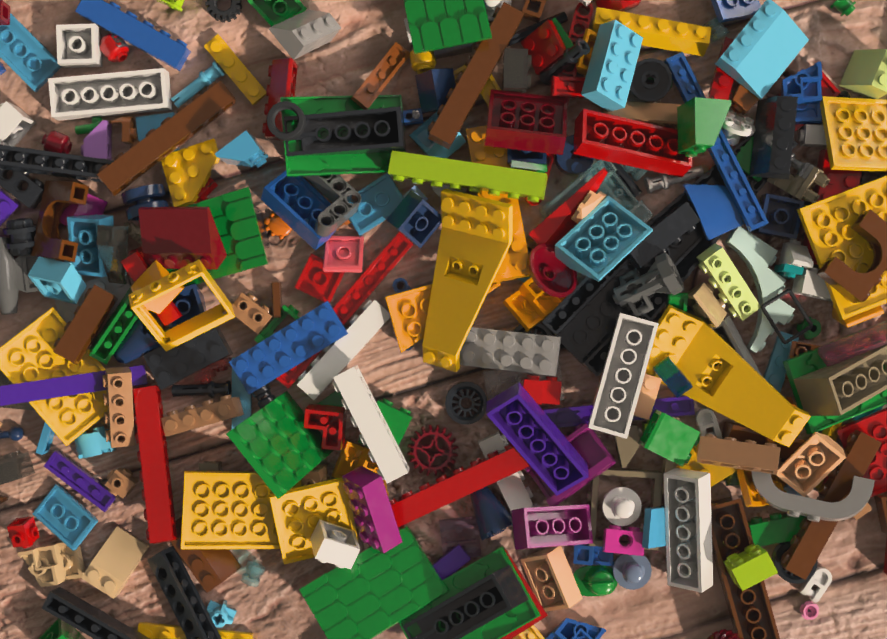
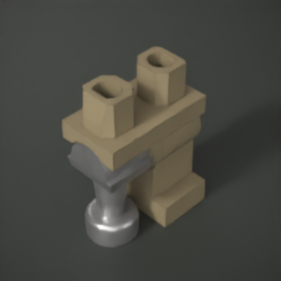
M792 153L791 166L798 171L794 176L790 173L789 179L768 178L767 181L799 200L816 203L820 195L813 191L814 187L818 184L825 188L830 179L824 174L823 170L810 163H803L797 160L796 155Z

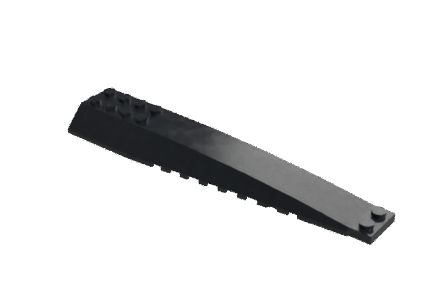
M754 134L746 137L732 150L735 157L741 151L740 148L744 147L751 137L754 138ZM795 140L793 141V149L798 145ZM714 165L692 185H725L716 165ZM744 172L756 195L765 185L768 178L762 177L759 182H756ZM685 191L646 224L651 227L680 203L688 202L693 209ZM700 221L695 224L697 227L688 234L685 232L678 243L675 245L670 244L666 247V253L676 266L682 282L690 276L691 272L700 263L697 256L715 244L722 236L719 235L711 240H707ZM627 257L623 258L599 282L586 276L575 290L542 321L552 336H560V344L597 377L603 372L618 315L623 313L636 317L630 306L623 308L620 304L616 305L612 297L615 294L614 288L621 286L619 276L635 269ZM655 257L651 259L652 263L646 268H637L640 276L648 272L655 262ZM654 293L648 296L654 309L637 318L652 321L666 305L667 293ZM641 299L634 304L639 308L646 305L644 299Z

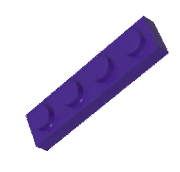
M58 450L54 451L44 465L46 469L104 512L109 509L117 496L108 491L106 486Z

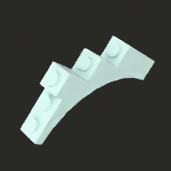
M741 226L733 229L725 243L746 263L753 276L757 289L758 303L761 306L777 294L783 292L786 287L784 285L786 279L768 268V265L772 266L776 261L777 257L775 255L778 251ZM781 299L765 307L775 325L776 323L779 325L788 324L794 317L793 312L795 308ZM761 308L758 309L754 333L747 345V349L752 353L762 351L766 345L765 340L768 335L771 336L775 332Z

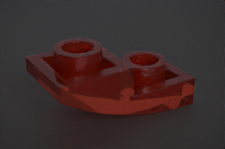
M232 358L222 359L208 365L193 378L194 381L200 380V384L211 382V377L216 376L215 369L217 368V372L228 370L229 361Z

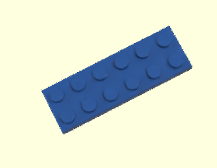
M326 301L229 361L250 395L349 333L329 301Z

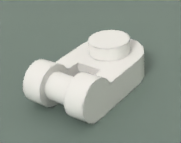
M706 408L699 410L695 418L700 436L712 434L722 439L714 412ZM712 427L713 432L707 433L706 429Z
M817 567L815 574L801 585L799 592L803 595H808L810 600L817 603L831 584V573L826 568ZM814 584L818 586L815 591L811 589Z

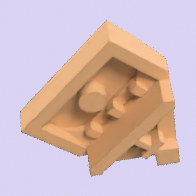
M590 190L571 219L578 224L607 195L602 191L596 194Z

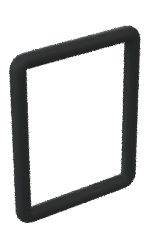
M786 289L761 305V310L783 344H788L813 327V323L791 289ZM789 293L809 326L785 340L765 307Z

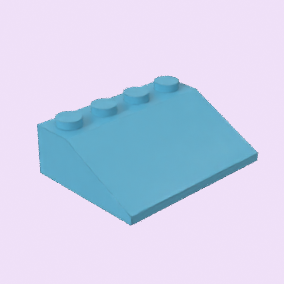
M766 0L715 65L761 100L809 39L784 9L772 0Z
M608 195L555 244V257L570 269L599 282L642 242L653 229Z

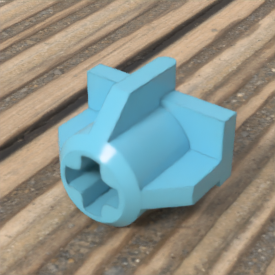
M210 600L207 606V611L217 628L223 627L225 624H232L237 610L226 606V600L222 604Z

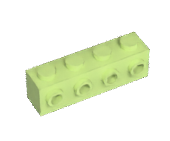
M715 243L697 256L700 262L698 264L699 268L704 274H708L710 277L708 279L709 283L714 289H718L720 292L718 297L723 303H727L729 306L727 310L733 318L737 317L744 321L761 308L723 247Z

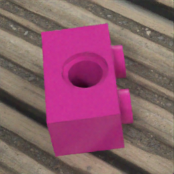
M609 525V529L604 528L602 552L644 556V548H642L643 532H640V528L629 527L627 531L621 530V526ZM623 534L628 537V544L625 546L619 543V538Z

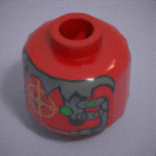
M110 33L101 39L100 50L110 62H123L127 58L129 46L123 38Z

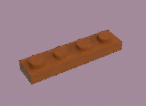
M395 42L351 100L362 109H368L407 60L410 53Z

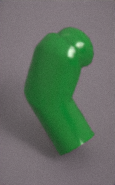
M98 116L92 117L91 124L75 126V133L77 135L89 134L102 121V118Z

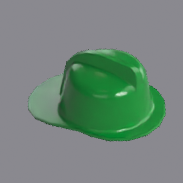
M584 566L577 569L573 574L582 596H605L612 593L617 586L613 569L609 566Z

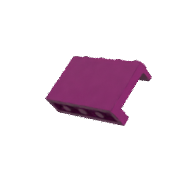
M581 423L573 429L574 433L569 436L564 435L588 463V478L556 496L531 466L525 468L526 472L530 473L547 498L546 502L549 506H557L616 463L594 430L587 428L588 424L583 425Z

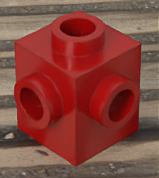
M34 517L16 518L7 526L13 547L29 548L40 537Z

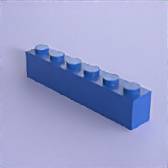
M103 0L80 1L75 10L80 16L108 32L116 34L123 38L124 41L178 71L182 69L191 53L187 48L188 44L180 39L172 40L170 38L171 35L162 29L159 32L153 29L154 25L146 20L143 23L138 21V16L130 11L122 12L120 10L121 7L112 1L109 4Z

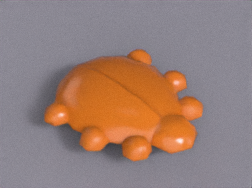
M274 213L270 214V218L266 217L264 219V224L267 225L265 230H270L271 236H279L281 240L292 230L288 224L278 215L275 216Z

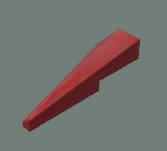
M602 168L530 231L529 235L538 245L546 243L555 246L558 241L577 225L571 219L576 209L590 190L594 193L597 192L608 171Z

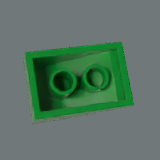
M247 0L271 27L307 9L300 0Z

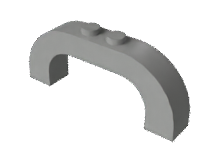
M751 471L754 487L766 503L778 510L787 512L789 516L799 517V515L807 516V520L819 522L820 520L842 521L855 516L868 503L875 480L854 476L849 495L842 501L830 503L783 492L774 485L771 474Z

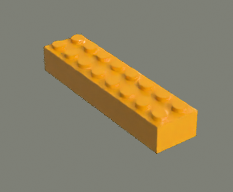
M487 125L466 129L471 162L510 168V165L507 164V148L484 146ZM481 190L480 193H477V196L513 205V241L493 283L530 277L528 268L529 254L518 199L508 198V194L501 193L500 196H492L488 194V191Z

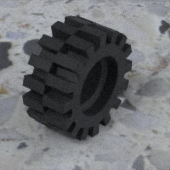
M207 0L205 2L211 16L223 23L225 21L231 22V19L235 20L237 18L236 15H240V9H242V0H231L230 8L225 11L217 8L218 0Z

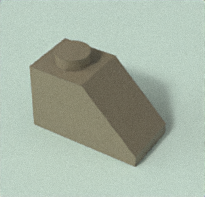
M631 424L627 439L613 435L619 464L622 468L628 465L640 446L638 442L642 436V431L635 424Z

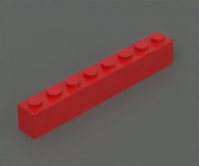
M156 385L133 389V406H135L136 412L134 413V423L137 425L138 431L135 433V438L140 449L137 452V457L142 468L139 476L144 486L142 490V499L146 504L144 518L148 523L146 538L152 544L178 540L167 440L161 418L164 417L161 389Z
M509 443L500 452L494 450L488 453L487 458L483 460L477 458L471 461L470 466L466 468L460 466L452 471L453 474L449 476L443 474L435 479L436 482L432 484L426 482L418 487L419 490L415 492L409 490L403 493L402 498L398 500L395 498L390 499L397 526L405 525L530 465L516 448Z

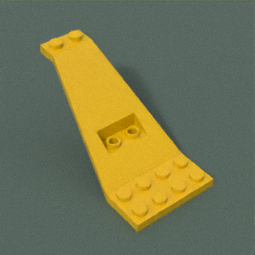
M443 189L441 191L442 228L422 345L423 362L457 372L460 369V350L513 241V205L450 189Z
M669 304L657 322L659 325L645 374L661 378V384L773 441L790 447L811 418L809 412L797 408L788 402L701 318ZM669 357L679 370L664 380L654 367Z

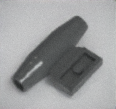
M0 237L1 315L18 313L19 290L26 293L39 291L28 276L38 257L28 254L14 258L10 249L5 247V243H9L8 237Z

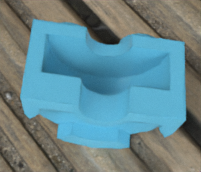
M104 426L93 428L92 433L86 434L85 431L74 441L78 459L115 451L116 448H111L110 443L106 442L105 430L108 429H105Z

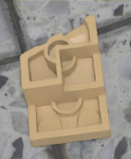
M57 542L18 552V556L20 558L23 557L26 561L29 571L35 576L36 581L41 587L58 585L65 580L81 578L86 571L80 545L76 550L72 551L64 542Z

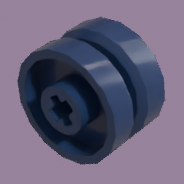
M163 184L141 186L121 194L123 204L131 206L125 211L128 221L139 220L138 209L140 207H169L168 201L158 200L166 194Z

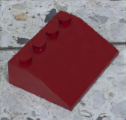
M491 89L484 146L563 155L567 130L568 98Z
M140 207L138 209L142 251L149 267L157 260L165 269H181L189 263L200 259L206 269L217 270L226 258L227 254L209 207Z

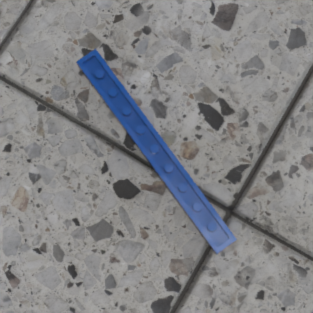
M683 52L665 59L664 63L669 67L672 79L684 103L694 97L706 98ZM721 129L714 146L708 148V151L748 231L751 232L767 225L769 222Z

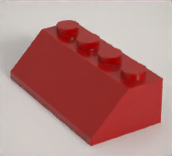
M292 58L272 60V65H269L268 77H271V80L266 88V96H269L268 103H265V115H268L273 105L281 102L280 97H295L298 65ZM280 111L276 115L275 125L279 131L283 132L282 113ZM266 120L262 128V133L265 134V137L268 140L284 141L278 139L270 132Z

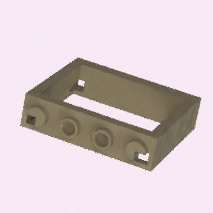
M608 468L600 474L606 476L652 478L650 508L661 507L663 473L661 471ZM599 476L589 482L591 483L590 491L587 490L586 501L589 502L593 535V544L588 545L603 547V539H595ZM619 540V543L625 546L628 544V541ZM659 547L650 548L648 550H659Z

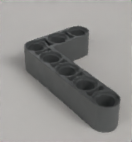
M340 175L304 176L332 202L329 207L319 214L314 228L317 235L327 237L357 212L361 202V195Z

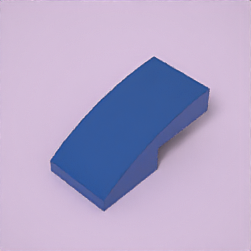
M588 544L574 545L573 564L613 566L614 553L602 552V547L589 546Z

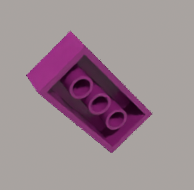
M359 466L343 475V488L349 496V506L354 511V521L360 529L361 533H359L361 540L382 553H386L402 543L382 476L363 466Z
M589 504L511 510L515 550L593 544Z

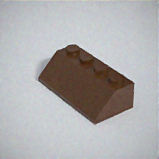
M724 422L722 439L732 437L739 442L752 440L760 445H765V443L776 444L777 447H780L779 458H781V462H785L806 441L796 437L790 447H787L744 425Z
M182 516L176 520L178 540L170 542L206 593L242 567L230 549H181Z

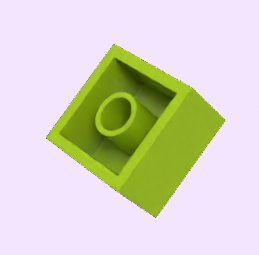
M751 544L745 547V551L739 554L729 555L727 560L723 562L734 584L742 591L778 573L768 552L758 544Z

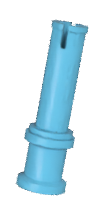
M214 61L212 66L204 72L201 71L197 79L172 97L171 100L180 108L204 87H208L220 76H224L225 73Z

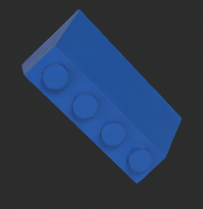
M284 171L264 187L261 200L314 250H317L334 234L332 232L329 236L322 237L315 232L314 228L319 214L329 207L331 203L302 176L287 177V173Z

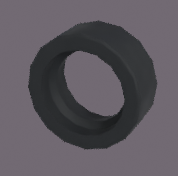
M283 101L273 105L269 110L267 126L270 132L278 139L284 141L294 140L304 132L306 117L301 108L295 103ZM286 109L292 110L298 117L297 127L289 133L279 131L275 125L276 115Z

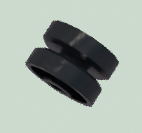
M655 58L644 59L638 62L630 86L633 95L644 102H657L664 98L672 84V74L669 67L661 60ZM649 77L654 79L652 85L647 83Z

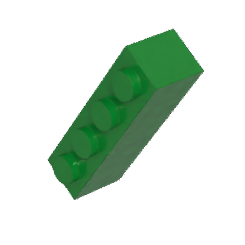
M131 287L90 346L89 356L104 364L108 363L138 319V316L130 307L128 295L133 293Z
M773 513L768 518L753 517L751 521H748L753 543L759 546H766L791 541L792 537L799 532L802 519L807 516L799 515V517H792L787 514Z

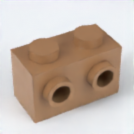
M242 292L232 304L235 317L257 334H261L274 318L273 310L266 304L262 306L256 302L258 298L252 293L248 292L246 294Z

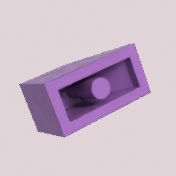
M102 120L83 139V144L81 145L82 156L112 160V124L109 121Z

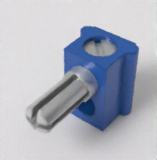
M421 108L403 110L404 125L423 123ZM408 114L413 116L411 119L406 118Z

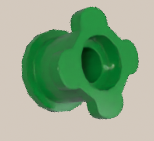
M836 0L830 8L835 7L841 13V17L844 14L848 16L855 10L853 5L856 2Z
M809 317L813 323V329L803 334L805 339H812L820 334L822 327L818 320ZM805 318L801 324L797 325L796 329L798 332L809 326Z

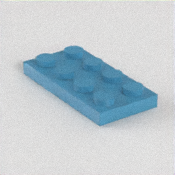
M10 12V24L0 25V57L33 91L37 92L48 81V78H51L62 66L57 64V59Z

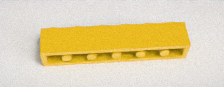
M600 7L596 8L591 29L598 33L601 24L616 19L643 37L642 46L703 57L710 44L711 27Z

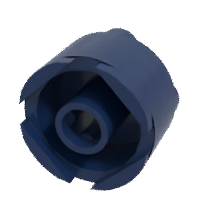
M574 135L566 137L563 155L555 154L557 168L562 173L570 176L583 174L591 167L594 158L577 155L578 158H574V160L571 158L574 152Z

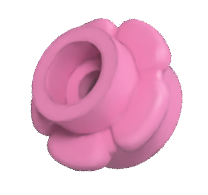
M806 601L804 605L802 604L800 606L802 617L806 620L815 619L819 614L817 604H814L812 601Z

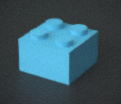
M38 257L28 274L44 297L77 304L87 286L82 276L78 274L74 265L69 261L62 262L51 258Z

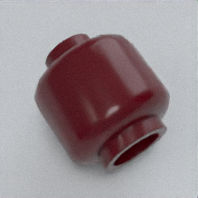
M55 130L49 132L48 135L45 134L41 141V144L44 145V151L69 154L72 149L70 137Z

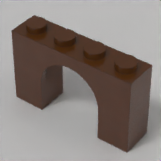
M45 180L34 238L35 246L32 248L31 256L75 262L78 243L61 239L58 230L59 220L63 211L69 205H86L89 186L73 181Z
M871 209L862 212L851 227L870 243L874 253L871 267L865 273H859L852 270L835 256L828 258L817 273L818 276L852 303L866 301L871 294L869 291L881 281L883 272L887 271V222Z

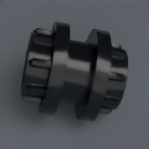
M31 218L8 220L6 222L7 228L3 229V234L10 236V242L5 243L6 249H10L13 256L31 254L32 248L35 246L33 232L36 231L37 225H33Z

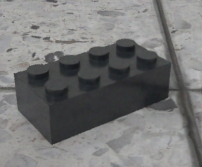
M218 325L167 352L160 346L143 355L159 388L162 390L232 355L233 352Z

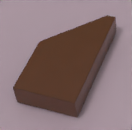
M272 282L273 317L281 318L282 285L281 282Z

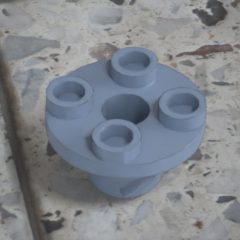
M620 554L614 560L613 575L617 583L623 588L629 590L639 589L649 581L652 570L651 564L645 556Z

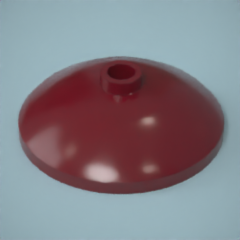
M544 243L537 245L531 250L528 257V268L535 284L543 292L553 297L563 298L570 295L577 285V273L555 257V246Z

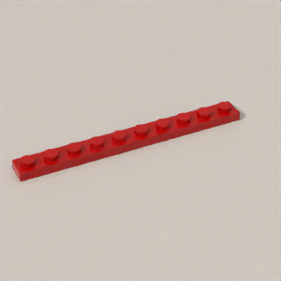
M398 232L333 308L343 325L347 323L414 245L401 232ZM322 350L276 379L290 389Z

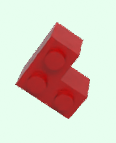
M527 374V377H522L521 385L537 404L560 405L562 381H558V377L546 376V379H539L540 376Z
M309 404L305 409L304 428L323 430L322 449L341 451L345 445L347 410L344 407Z

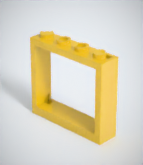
M200 259L128 295L131 309L166 352L235 317L232 304ZM201 276L221 304L164 332L144 304Z

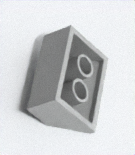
M306 10L270 27L269 30L292 59L295 60L331 42L341 27L330 13Z

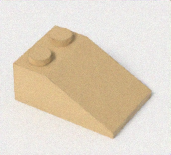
M699 283L687 292V304L698 318H701L710 327L717 328L727 314L724 310L726 306L720 299L717 300L713 295L715 292L708 283Z
M117 526L94 557L81 579L114 599L124 588L148 550L149 545Z

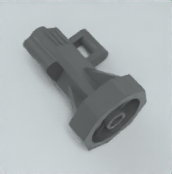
M665 252L655 257V262L647 273L640 276L638 269L635 268L619 276L621 286L614 288L615 294L612 297L616 305L620 304L623 308L630 306L634 315L639 317L654 309L648 296L654 293L676 295L684 291V285L672 259ZM644 299L646 305L637 308L634 303Z

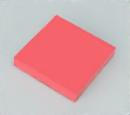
M331 236L325 242L323 271L362 272L364 236Z

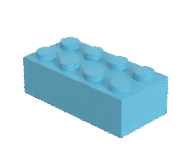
M616 19L601 24L598 29L581 95L609 112L625 108L643 37Z

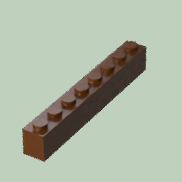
M505 2L501 8H496L492 16L495 19L492 24L489 23L492 39L476 43L474 47L476 52L473 56L469 55L465 63L467 68L464 72L460 71L457 76L455 89L451 87L446 96L448 99L446 105L442 104L437 112V115H439L436 122L432 120L427 129L430 132L428 139L449 150L524 16L523 12Z
M221 80L218 83L213 82L210 84L205 93L202 95L197 94L189 105L181 106L176 111V115L172 118L167 117L164 119L160 127L156 130L154 128L146 133V137L143 140L135 141L130 146V150L126 153L121 152L114 158V162L110 165L105 164L99 169L98 178L114 197L236 104V98Z
M854 430V432H851L847 438V445L843 449L846 458L828 474L826 483H823L819 488V495L816 500L834 503L845 499L851 491L854 476L863 478L881 442L861 431ZM807 517L803 518L799 526V532L790 541L791 546L788 552L786 551L781 557L780 565L806 580L838 521L820 520L819 522L807 520Z

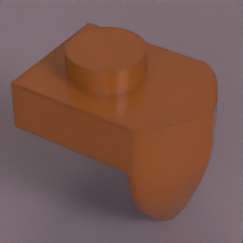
M133 116L118 117L109 121L111 124L122 125L121 142L125 144L134 143V140L137 138V129L134 128Z

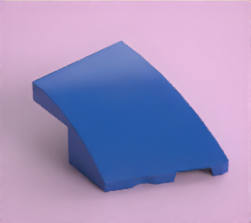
M821 61L782 80L781 96L798 97L795 124H820L822 121L820 102L822 101Z
M683 184L688 201L691 202L695 214L700 219V224L707 240H711L744 225L740 213L725 185Z
M565 618L545 639H600L606 630Z

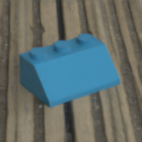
M247 130L215 153V156L226 164L251 168L261 167L267 162L266 158L269 157L256 138Z
M97 214L67 217L69 241L78 243L75 262H71L78 274L105 277L117 273L113 216Z

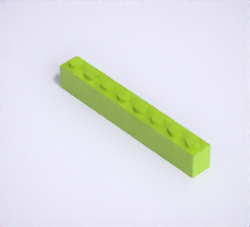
M393 150L388 174L396 181L404 182V179H410L412 183L423 184V182H429L434 187L449 185L450 189L454 190L469 188V192L480 193L482 190L488 191V194L492 196H500V193L508 194L507 197L512 199H519V196L527 197V200L531 202H539V199L544 200L548 178L547 173Z

